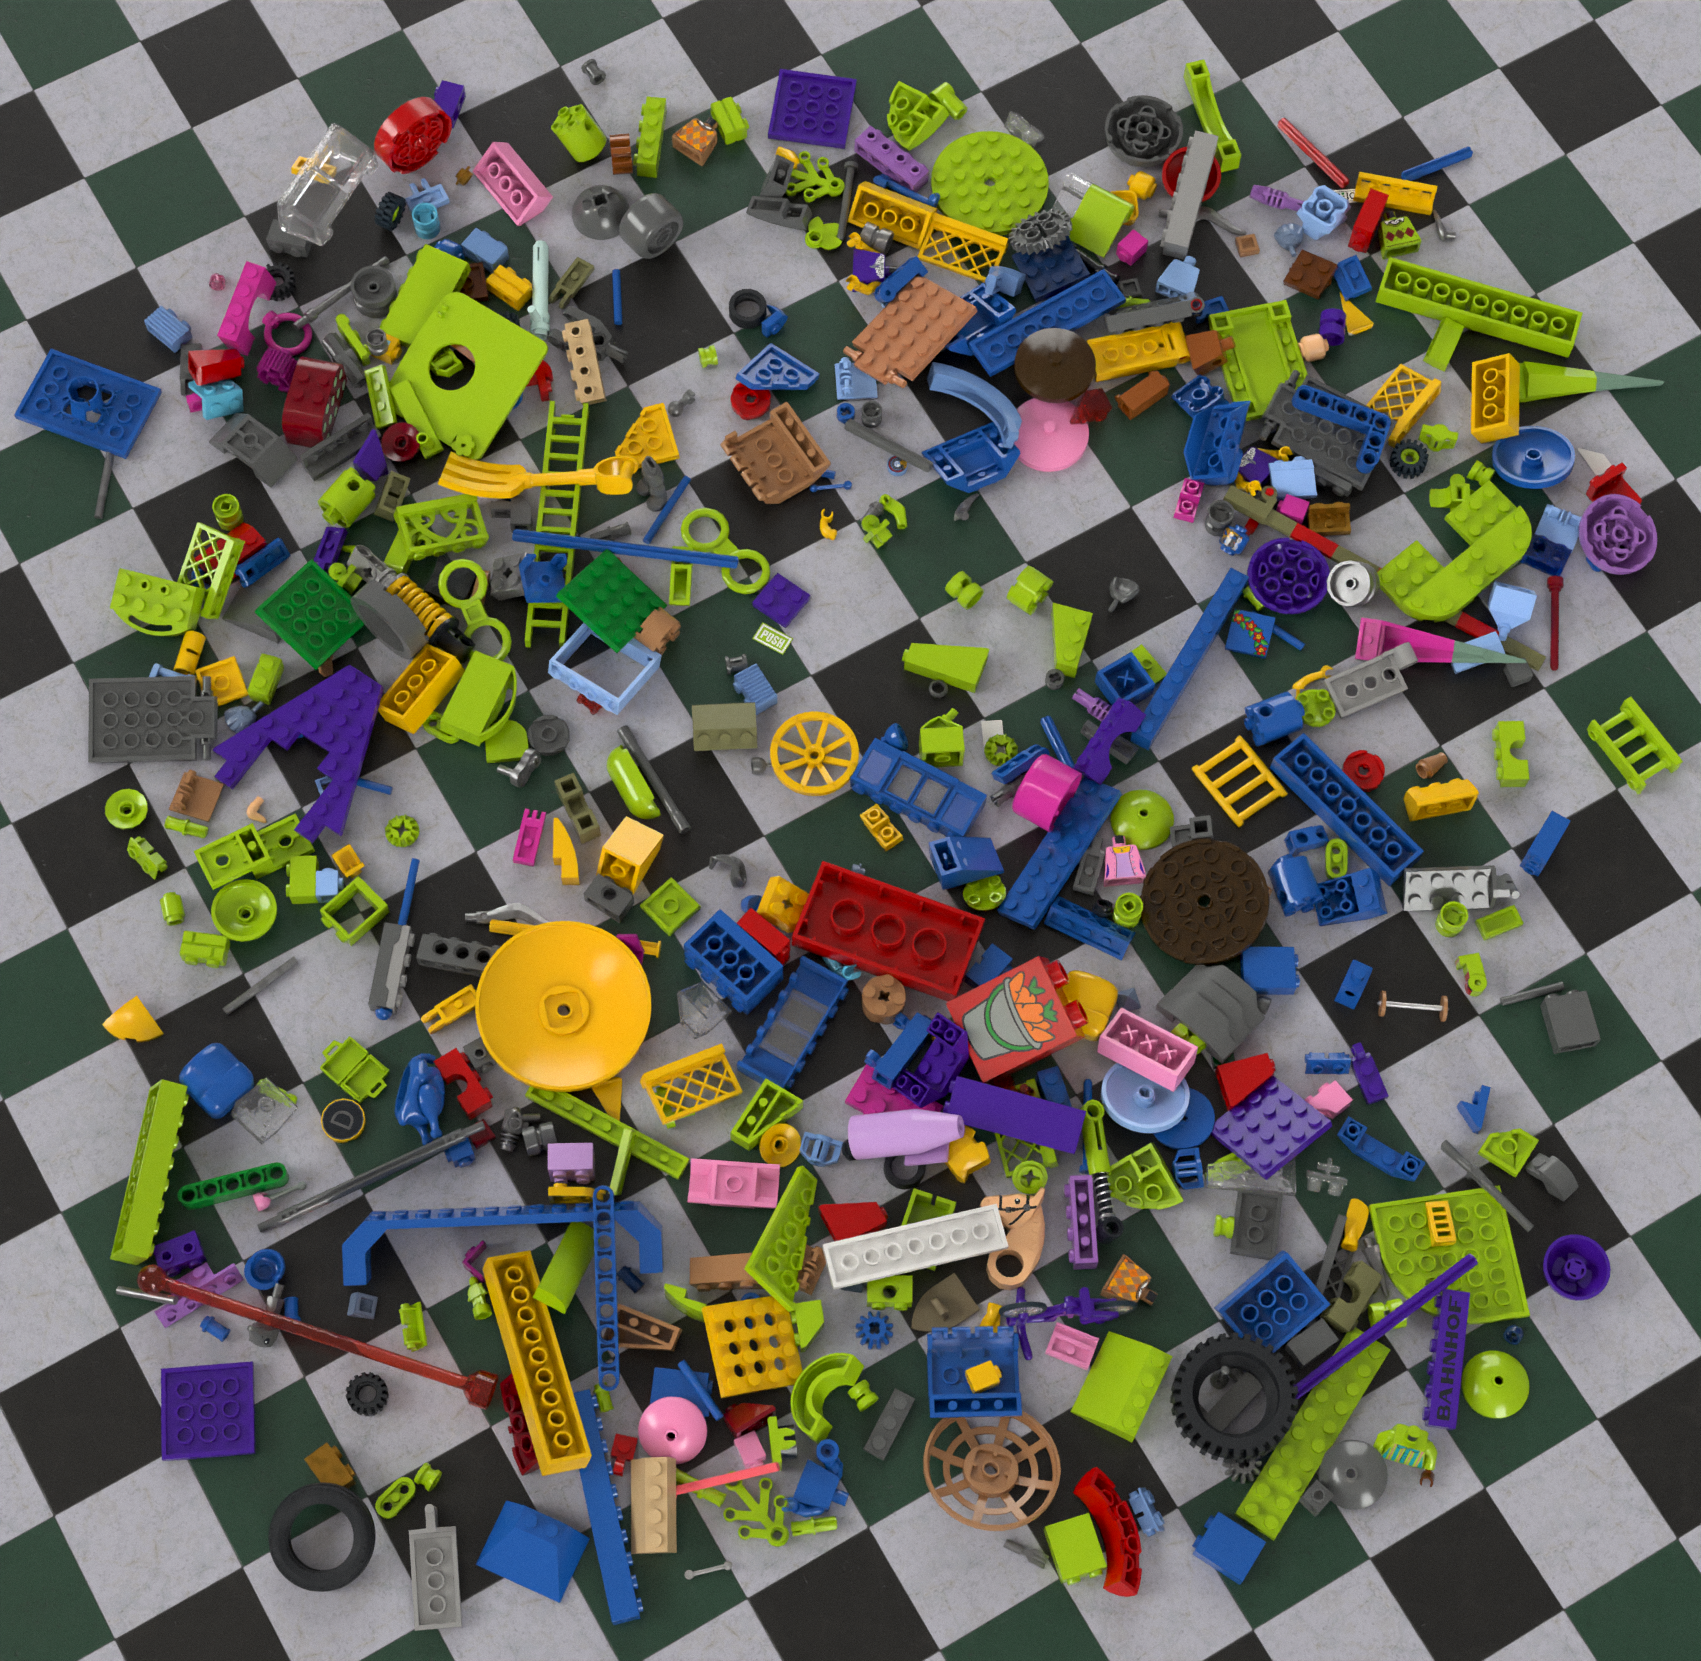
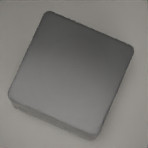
M1527 662L1506 663L1503 669L1511 687L1529 682L1533 676Z

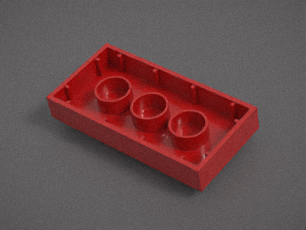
M822 861L793 932L792 946L845 965L857 964L854 968L875 976L892 975L903 986L949 1002L958 996L983 931L985 918Z

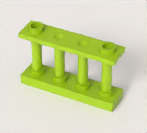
M1630 696L1622 703L1620 707L1621 713L1601 725L1595 719L1592 720L1587 731L1590 738L1598 743L1625 777L1628 786L1635 790L1637 794H1640L1646 786L1645 780L1664 768L1673 773L1678 770L1683 761ZM1625 719L1629 720L1634 729L1612 742L1605 732ZM1642 736L1647 745L1625 758L1618 748L1635 737ZM1650 752L1655 753L1660 761L1642 773L1638 774L1631 766V764Z

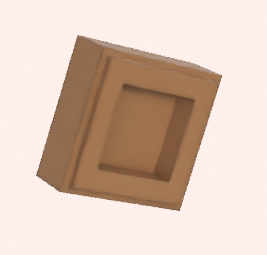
M1255 234L1235 237V244L1240 258L1259 254L1260 249Z

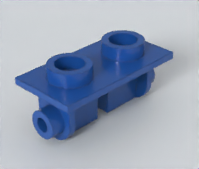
M1309 1052L1304 1057L1306 1063L1305 1074H1349L1351 1058L1345 1052L1329 1053L1328 1058H1325L1324 1053Z

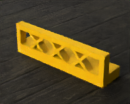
M1359 172L1353 201L1364 203L1370 188L1389 195L1386 204L1388 208L1431 215L1437 186Z

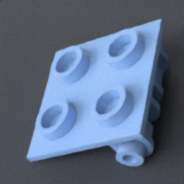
M848 357L841 358V361L835 364L837 400L878 398L876 379L855 368L854 363H851Z
M1547 504L1533 538L1572 553L1579 537V524L1582 516L1579 517L1570 511L1567 512L1565 509L1562 510L1554 507L1553 504Z

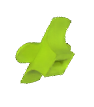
M1454 474L1450 478L1449 487L1430 490L1429 502L1431 507L1450 508L1451 512L1475 491L1470 489V484L1465 483V478L1462 475Z

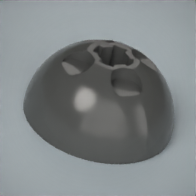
M607 185L591 186L585 189L574 202L572 209L573 223L577 230L588 238L595 240L611 239L619 235L620 222L630 206L624 195L617 189Z

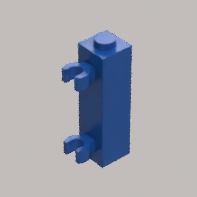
M901 1012L896 1015L893 1025L903 1030L883 1058L871 1049L866 1055L864 1062L871 1067H875L872 1075L873 1080L889 1090L892 1088L903 1068L906 1069L930 1038L931 1034L926 1030L932 1020L928 1016L917 1012L912 1020H909Z

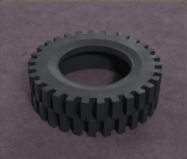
M1226 1333L1219 1334L1217 1339H1214L1212 1336L1207 1338L1204 1344L1202 1342L1197 1344L1195 1349L1191 1350L1180 1364L1171 1388L1170 1403H1173L1171 1409L1172 1416L1176 1415L1175 1424L1177 1428H1182L1181 1435L1183 1438L1188 1437L1191 1440L1189 1445L1193 1448L1196 1445L1201 1448L1199 1453L1205 1456L1206 1453L1212 1454L1211 1459L1216 1461L1219 1457L1224 1458V1463H1230L1231 1460H1236V1463H1243L1245 1459H1248L1250 1462L1255 1460L1257 1456L1263 1457L1269 1450L1272 1451L1290 1429L1297 1413L1295 1409L1298 1406V1399H1296L1298 1386H1294L1296 1381L1295 1375L1289 1374L1291 1369L1289 1363L1283 1364L1281 1360L1284 1356L1280 1352L1275 1355L1272 1352L1274 1349L1272 1345L1268 1344L1265 1347L1261 1345L1262 1339L1257 1337L1256 1341L1250 1340L1251 1335L1244 1334L1243 1338H1239L1238 1333H1232L1230 1337H1226ZM1223 1366L1239 1368L1249 1372L1260 1382L1265 1392V1414L1256 1427L1245 1433L1229 1434L1217 1430L1207 1422L1199 1406V1391L1202 1383L1211 1373L1221 1369Z

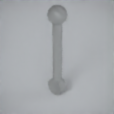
M726 1561L722 1565L702 1570H687L685 1578L691 1580L697 1575L722 1569L730 1570L732 1563Z

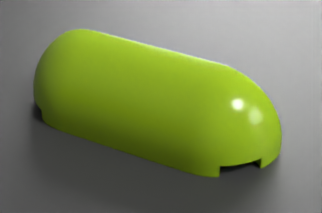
M622 744L609 754L606 767L626 806L633 815L641 819H652L660 816V810L653 801L655 798L628 750L624 749Z

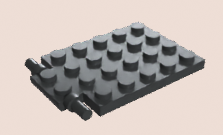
M1293 370L1289 379L1284 383H1280L1262 416L1265 419L1263 422L1264 427L1258 437L1265 441L1270 431L1274 430L1275 426H1278L1279 429L1271 444L1280 449L1288 446L1294 456H1302L1306 460L1312 459L1315 467L1318 466L1362 491L1371 472L1367 474L1361 473L1356 467V461L1365 434L1296 409L1291 401L1296 392L1295 383L1300 376V372ZM1309 375L1305 377L1302 385H1308L1370 408ZM1299 395L1301 399L1307 400L1305 396ZM1318 402L1320 406L1326 407L1324 403ZM1337 409L1339 413L1345 414L1343 410ZM1356 416L1358 420L1364 421L1362 417ZM1391 418V425L1383 449L1397 423V421ZM1376 423L1377 427L1383 428L1382 425ZM1370 441L1371 445L1377 446L1375 442ZM1364 459L1367 464H1371L1368 459Z
M196 676L89 679V763L197 761V740H200V745L203 746V760H211L213 739H218V697L213 696V691H211L210 676H203V690L200 691L199 697H197Z

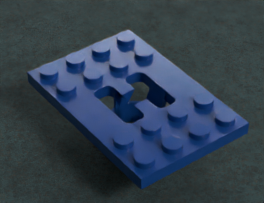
M50 349L14 416L18 420L127 459L162 391L158 387ZM86 385L97 389L95 396L89 400V404L87 401L85 402L86 399L79 397L78 388ZM101 391L112 395L107 403L103 402ZM69 405H71V414L65 413ZM92 411L101 416L96 423L87 421L86 412Z

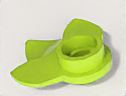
M819 216L815 217L808 224L809 232L805 235L806 245L813 249L822 247L826 250L838 248L842 244V241L836 237L839 224H823Z

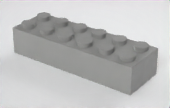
M1195 130L1194 137L1190 136L1181 173H1179L1176 192L1173 194L1171 209L1168 212L1166 229L1163 230L1160 247H1163V255L1183 260L1187 256L1219 136Z

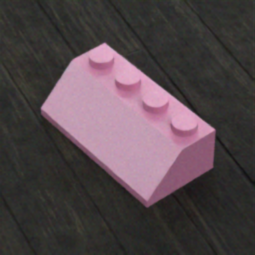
M492 142L472 171L517 226H521L542 213L553 198L509 143Z

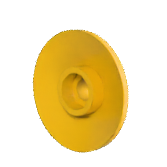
M785 1123L775 1124L762 1135L759 1144L760 1154L767 1164H777L780 1167H785L794 1162L798 1157L801 1138L798 1131L791 1125ZM779 1140L780 1145L775 1147L776 1141Z

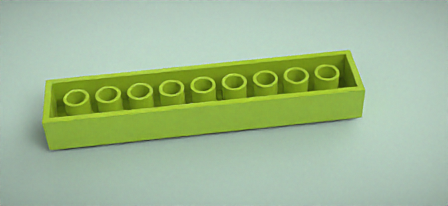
M1392 257L1388 259L1375 301L1439 321L1448 317L1454 322L1464 325V328L1567 358L1574 346L1583 312Z

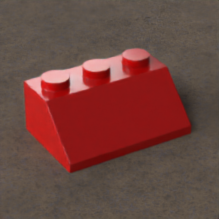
M244 522L227 534L233 538L245 541L238 564L243 563L267 546L266 540L256 529ZM222 538L216 542L219 551L224 549L226 540ZM212 546L205 550L207 556L215 553ZM201 554L195 557L196 562L203 559ZM214 557L209 560L212 570L218 566L217 558ZM205 563L200 564L199 566L208 573Z

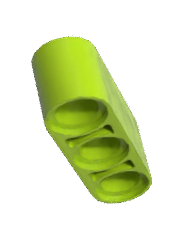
M405 521L408 532L410 533L412 530H414V528L412 527L409 521ZM398 531L384 561L386 566L396 571L397 575L400 573L406 574L413 559H407L400 531ZM419 533L415 534L411 539L412 544L416 547L420 546L421 541L417 543V539L420 536Z

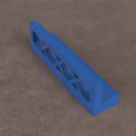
M1059 896L1051 905L1044 924L1121 961L1136 933L1106 918L1098 917L1095 913Z

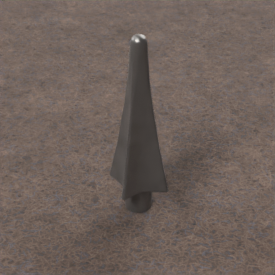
M1371 1237L1363 1240L1365 1248L1361 1251L1370 1267L1383 1276L1379 1283H1381L1380 1287L1384 1297L1388 1298L1389 1292L1384 1277L1379 1244L1374 1245Z

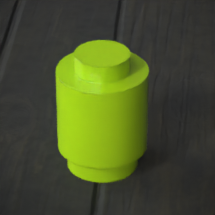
M175 892L165 893L163 898L159 900L164 921L169 926L183 923L185 912L181 895Z

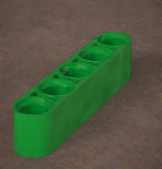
M270 1163L185 1185L179 1190L178 1199L184 1208L195 1210L283 1187L289 1181V1174L282 1163ZM275 1172H283V1175L280 1178H272ZM254 1177H261L260 1182L255 1185L251 1184V1180ZM231 1183H239L237 1189L229 1190V1186ZM217 1188L214 1195H207L209 1189ZM188 1194H195L192 1201H185V1197Z

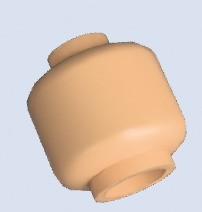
M1320 334L1304 336L1300 343H1298L1302 358L1307 362L1323 359L1326 351L1329 350L1327 339H1323Z

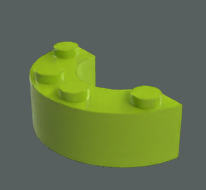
M833 1353L825 1355L808 1365L795 1382L790 1402L793 1419L798 1427L816 1444L825 1440L833 1427L823 1417L822 1406L825 1398L832 1390L839 1386H854L864 1368V1365L852 1354Z

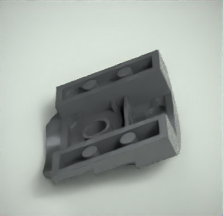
M1196 965L1156 1005V1010L1173 1023L1177 1019L1207 1044L1206 1051L1222 1064L1265 1019V1016L1257 1008L1256 991L1224 965L1210 967Z

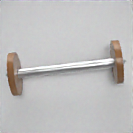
M1381 990L1379 1001L1377 1002L1378 1014L1381 1017H1384L1386 1007L1439 1011L1440 1021L1445 1022L1449 1010L1447 996L1441 997L1440 1006L1386 1001V991Z

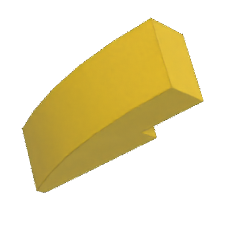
M554 818V865H561L562 885H580L578 863L572 841L558 818Z

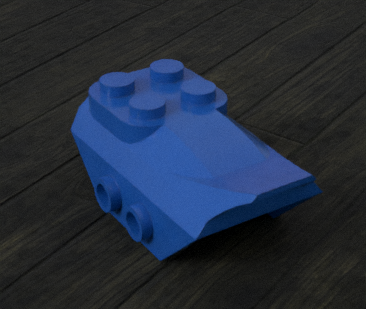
M1251 400L1211 406L1194 415L1183 452L1191 480L1210 486L1228 485L1235 481L1243 457V451L1239 446Z

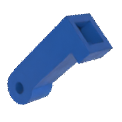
M917 256L909 258L875 289V299L880 303L892 301L896 296V292L917 274L921 277L928 273L927 269Z

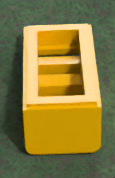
M1448 1201L1426 1202L1425 1207L1432 1247L1454 1245L1456 1243V1235ZM1443 1207L1444 1210L1441 1212H1433L1432 1208ZM1445 1216V1219L1434 1220V1217ZM1446 1224V1228H1436V1225ZM1447 1232L1448 1236H1438V1233Z

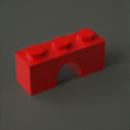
M454 1048L433 1061L435 1067L440 1070L446 1085L457 1080L467 1083L466 1090L457 1096V1100L469 1120L474 1119L493 1107L491 1092L487 1087L482 1088L479 1083L481 1078L475 1069L471 1071L467 1065L470 1061L464 1052L459 1053L457 1048Z

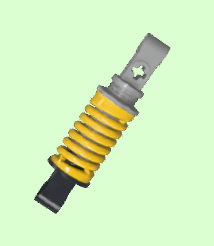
M356 545L347 561V566L349 567L353 564L356 566L354 571L364 581L375 580L386 586V592L391 595L396 594L415 613L425 627L426 632L424 635L429 637L427 644L443 649L445 652L455 656L461 664H464L474 649L475 643L458 629L459 620L450 613H446V610L419 588L407 574L400 573L397 575L393 568L386 566L369 548L363 545Z

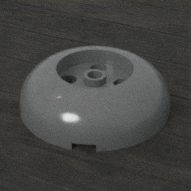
M1147 95L1128 97L1126 101L1120 104L1117 103L1108 113L1105 122V139L1112 153L1126 164L1136 167L1157 166L1164 163L1174 151L1178 150L1181 144L1183 124L1180 116H1177L1170 104L1157 97Z

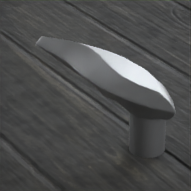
M1433 210L1439 238L1443 242L1446 239H1455L1456 232L1446 231L1436 210Z
M978 493L971 495L957 507L954 521L959 519L967 520L969 518L967 512L979 496Z

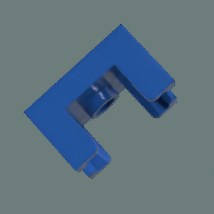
M526 554L519 564L526 603L562 602L556 595L565 587L562 570L567 565L566 554H556L550 562H533L536 554Z

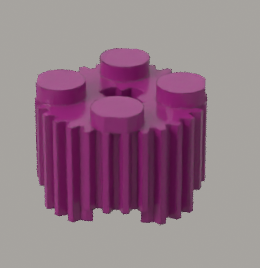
M269 347L257 366V372H259L257 378L265 384L271 382V384L279 386L278 390L286 393L289 391L298 361L292 358V353L285 348L277 351Z

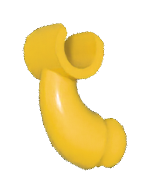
M823 509L820 520L821 534L826 539L835 540L837 530L831 529L828 525L833 520V511L829 517H825V509Z

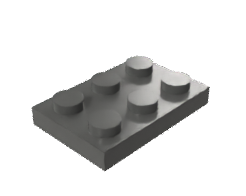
M1238 1188L1234 1214V1230L1229 1254L1269 1261L1275 1257L1282 1194Z

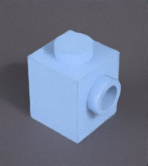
M324 868L322 871H316V897L319 903L329 902L340 893V890L344 889V878H340L338 870Z

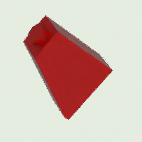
M237 349L188 351V371L197 386L241 376V368H244V358Z
M1268 1053L1217 1066L1215 1074L1227 1111L1238 1106L1251 1093L1255 1092L1267 1080L1273 1077L1276 1067L1274 1060L1269 1059Z
M877 1202L823 1204L818 1208V1213L834 1242L877 1232L887 1225V1212L883 1206L879 1207Z

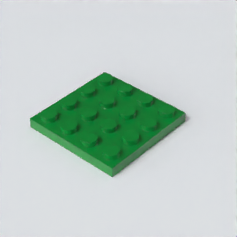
M608 549L602 552L556 595L616 653L620 652L636 636V632L640 633L643 628L640 626L655 609L658 611V607L665 609L668 606Z
M312 559L255 610V613L315 670L323 665L365 625L352 607V597Z

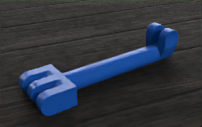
M885 174L875 176L873 179L875 184L883 188L888 187L906 197L935 208L940 199L939 193L931 194L928 199L894 182L893 178Z

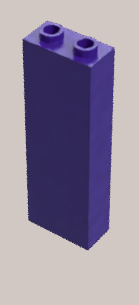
M959 1076L956 1077V1080H951L948 1092L952 1093L950 1102H945L943 1113L961 1115L965 1125L1075 1154L1086 1111Z

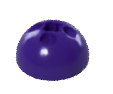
M1576 1234L1563 1236L1549 1246L1544 1256L1543 1272L1548 1285L1555 1293L1568 1300L1583 1301L1595 1297L1603 1291L1610 1278L1611 1268L1606 1252L1596 1241L1589 1237Z

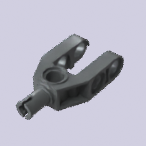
M568 306L563 315L569 321L575 322L584 319L590 321L598 361H603L605 357L610 356L620 361V363L625 362L628 351L614 345L612 335L601 320L576 307ZM552 329L547 336L548 342L564 352L569 350L568 342H564L562 331Z

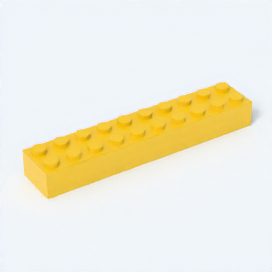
M531 1251L488 1257L482 1271L541 1474L546 1476L585 1468L592 1455L547 1305L533 1298L540 1281Z

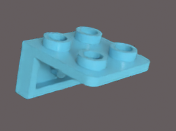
M231 379L197 386L195 381L188 383L189 388L202 398L203 418L206 420L244 411L242 388Z

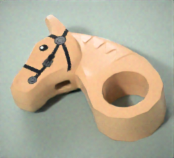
M1041 1187L1035 1195L1020 1193L986 1196L981 1201L980 1207L997 1204L1002 1225L1009 1231L1006 1236L1008 1248L989 1253L986 1268L990 1281L1000 1289L1013 1290L1022 1287L1038 1265L1045 1238V1222L1041 1207L1045 1188ZM1004 1255H1012L1020 1260L1022 1271L1017 1276L1005 1277L998 1272L996 1261Z

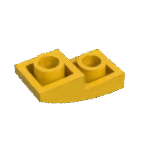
M878 804L860 814V818L886 852L903 841V835L893 826L888 815Z

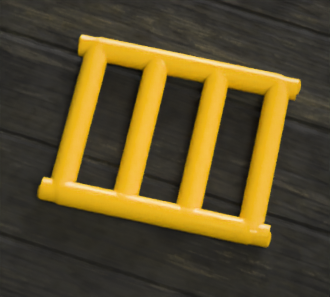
M1239 735L1235 739L1236 742L1202 765L1193 766L1192 771L1238 827H1241L1244 824V820L1279 796L1283 798L1288 793L1250 745ZM1239 749H1242L1248 756L1246 760L1213 782L1208 778L1205 772ZM1254 764L1261 774L1225 798L1218 788ZM1267 780L1274 790L1237 814L1231 804Z

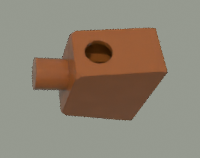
M1217 330L1185 336L1192 368L1197 375L1201 374L1203 376L1227 363L1226 351L1236 347L1232 336L1223 339Z

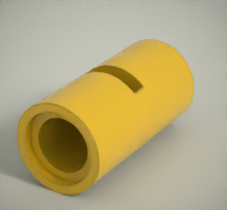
M196 631L185 632L173 671L185 675L195 674L206 640L203 634Z

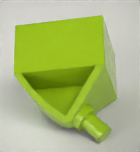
M954 708L946 715L943 714L931 719L920 729V760L936 768L963 766L965 752L963 726L952 721L958 715Z

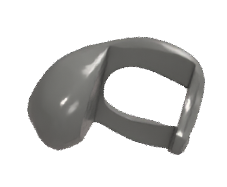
M718 854L710 857L709 869L712 870L718 860L732 865L730 874L732 886L741 888L746 884L745 866L739 858L727 854Z

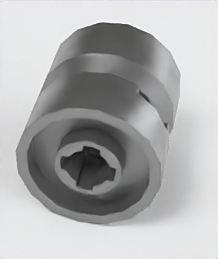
M867 222L863 227L860 237L861 241L886 255L892 244L894 232L886 228L879 230V226Z

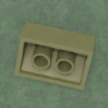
M755 702L692 705L694 751L758 748Z

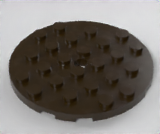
M1209 838L1183 842L1161 855L1160 859L1148 871L1143 881L1140 896L1143 902L1142 921L1153 942L1172 958L1193 965L1218 964L1243 953L1255 942L1263 930L1270 906L1268 885L1256 861L1241 850L1240 847L1232 843L1211 840ZM1202 897L1210 898V903L1207 907L1199 905V900Z

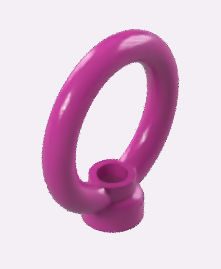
M273 310L269 311L262 320V323L266 325L264 340L267 346L277 351L284 348L274 342L272 330L276 329L283 321L296 322L302 316L295 313H281L277 315ZM309 323L302 327L304 330L303 341L296 347L285 348L292 353V356L302 353L309 347L313 335Z

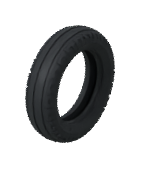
M326 1482L308 1484L289 1494L276 1509L270 1523L268 1535L270 1553L280 1573L294 1585L315 1592L336 1590L354 1581L367 1567L372 1557L376 1540L374 1521L363 1500L346 1487ZM314 1504L334 1506L342 1511L351 1523L353 1546L346 1560L336 1568L329 1570L311 1568L305 1565L293 1550L291 1544L293 1523L300 1512L308 1506Z

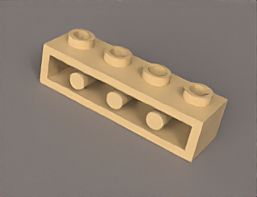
M584 319L564 324L565 330H562L564 342H568L569 350H566L568 361L572 362L574 368L570 372L572 381L577 383L578 389L574 390L577 402L580 401L583 406V403L591 405L607 401L590 321Z

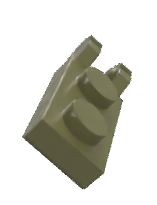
M577 257L555 285L556 288L552 291L548 301L553 304L559 298L560 293L565 294L559 303V308L564 310L570 303L571 298H574L595 270L594 265Z

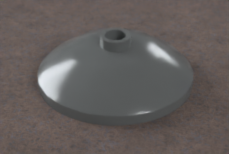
M1344 1440L1336 1443L1326 1451L1319 1466L1318 1477L1319 1482L1334 1495L1330 1501L1345 1509L1358 1510L1371 1506L1382 1496L1388 1481V1470L1382 1455L1373 1446L1360 1440ZM1350 1469L1355 1471L1353 1478H1349L1347 1475Z

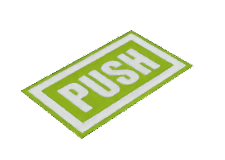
M765 623L761 624L752 638L782 655L793 640L790 636Z

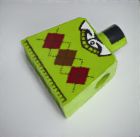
M1394 211L1384 213L1385 221L1380 223L1378 229L1382 259L1418 252L1422 241L1409 218L1406 216L1396 218Z

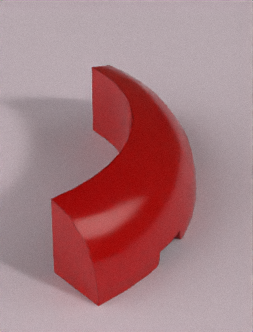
M1095 1467L1081 1478L1073 1493L1090 1510L1103 1536L1107 1557V1571L1103 1589L1118 1596H1135L1138 1593L1142 1575V1568H1139V1554L1142 1552L1138 1529L1127 1502L1122 1501L1114 1490L1116 1487L1114 1483L1098 1467Z

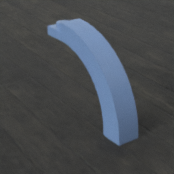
M932 362L927 376L929 389L956 396L979 408L997 426L1004 448L1012 449L1014 442L1018 440L1022 420L1011 401L994 386L969 372L953 366Z

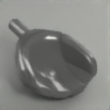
M1114 577L1109 586L1110 594L1114 601L1108 611L1112 613L1118 602L1125 603L1134 598L1140 591L1139 585L1129 579Z

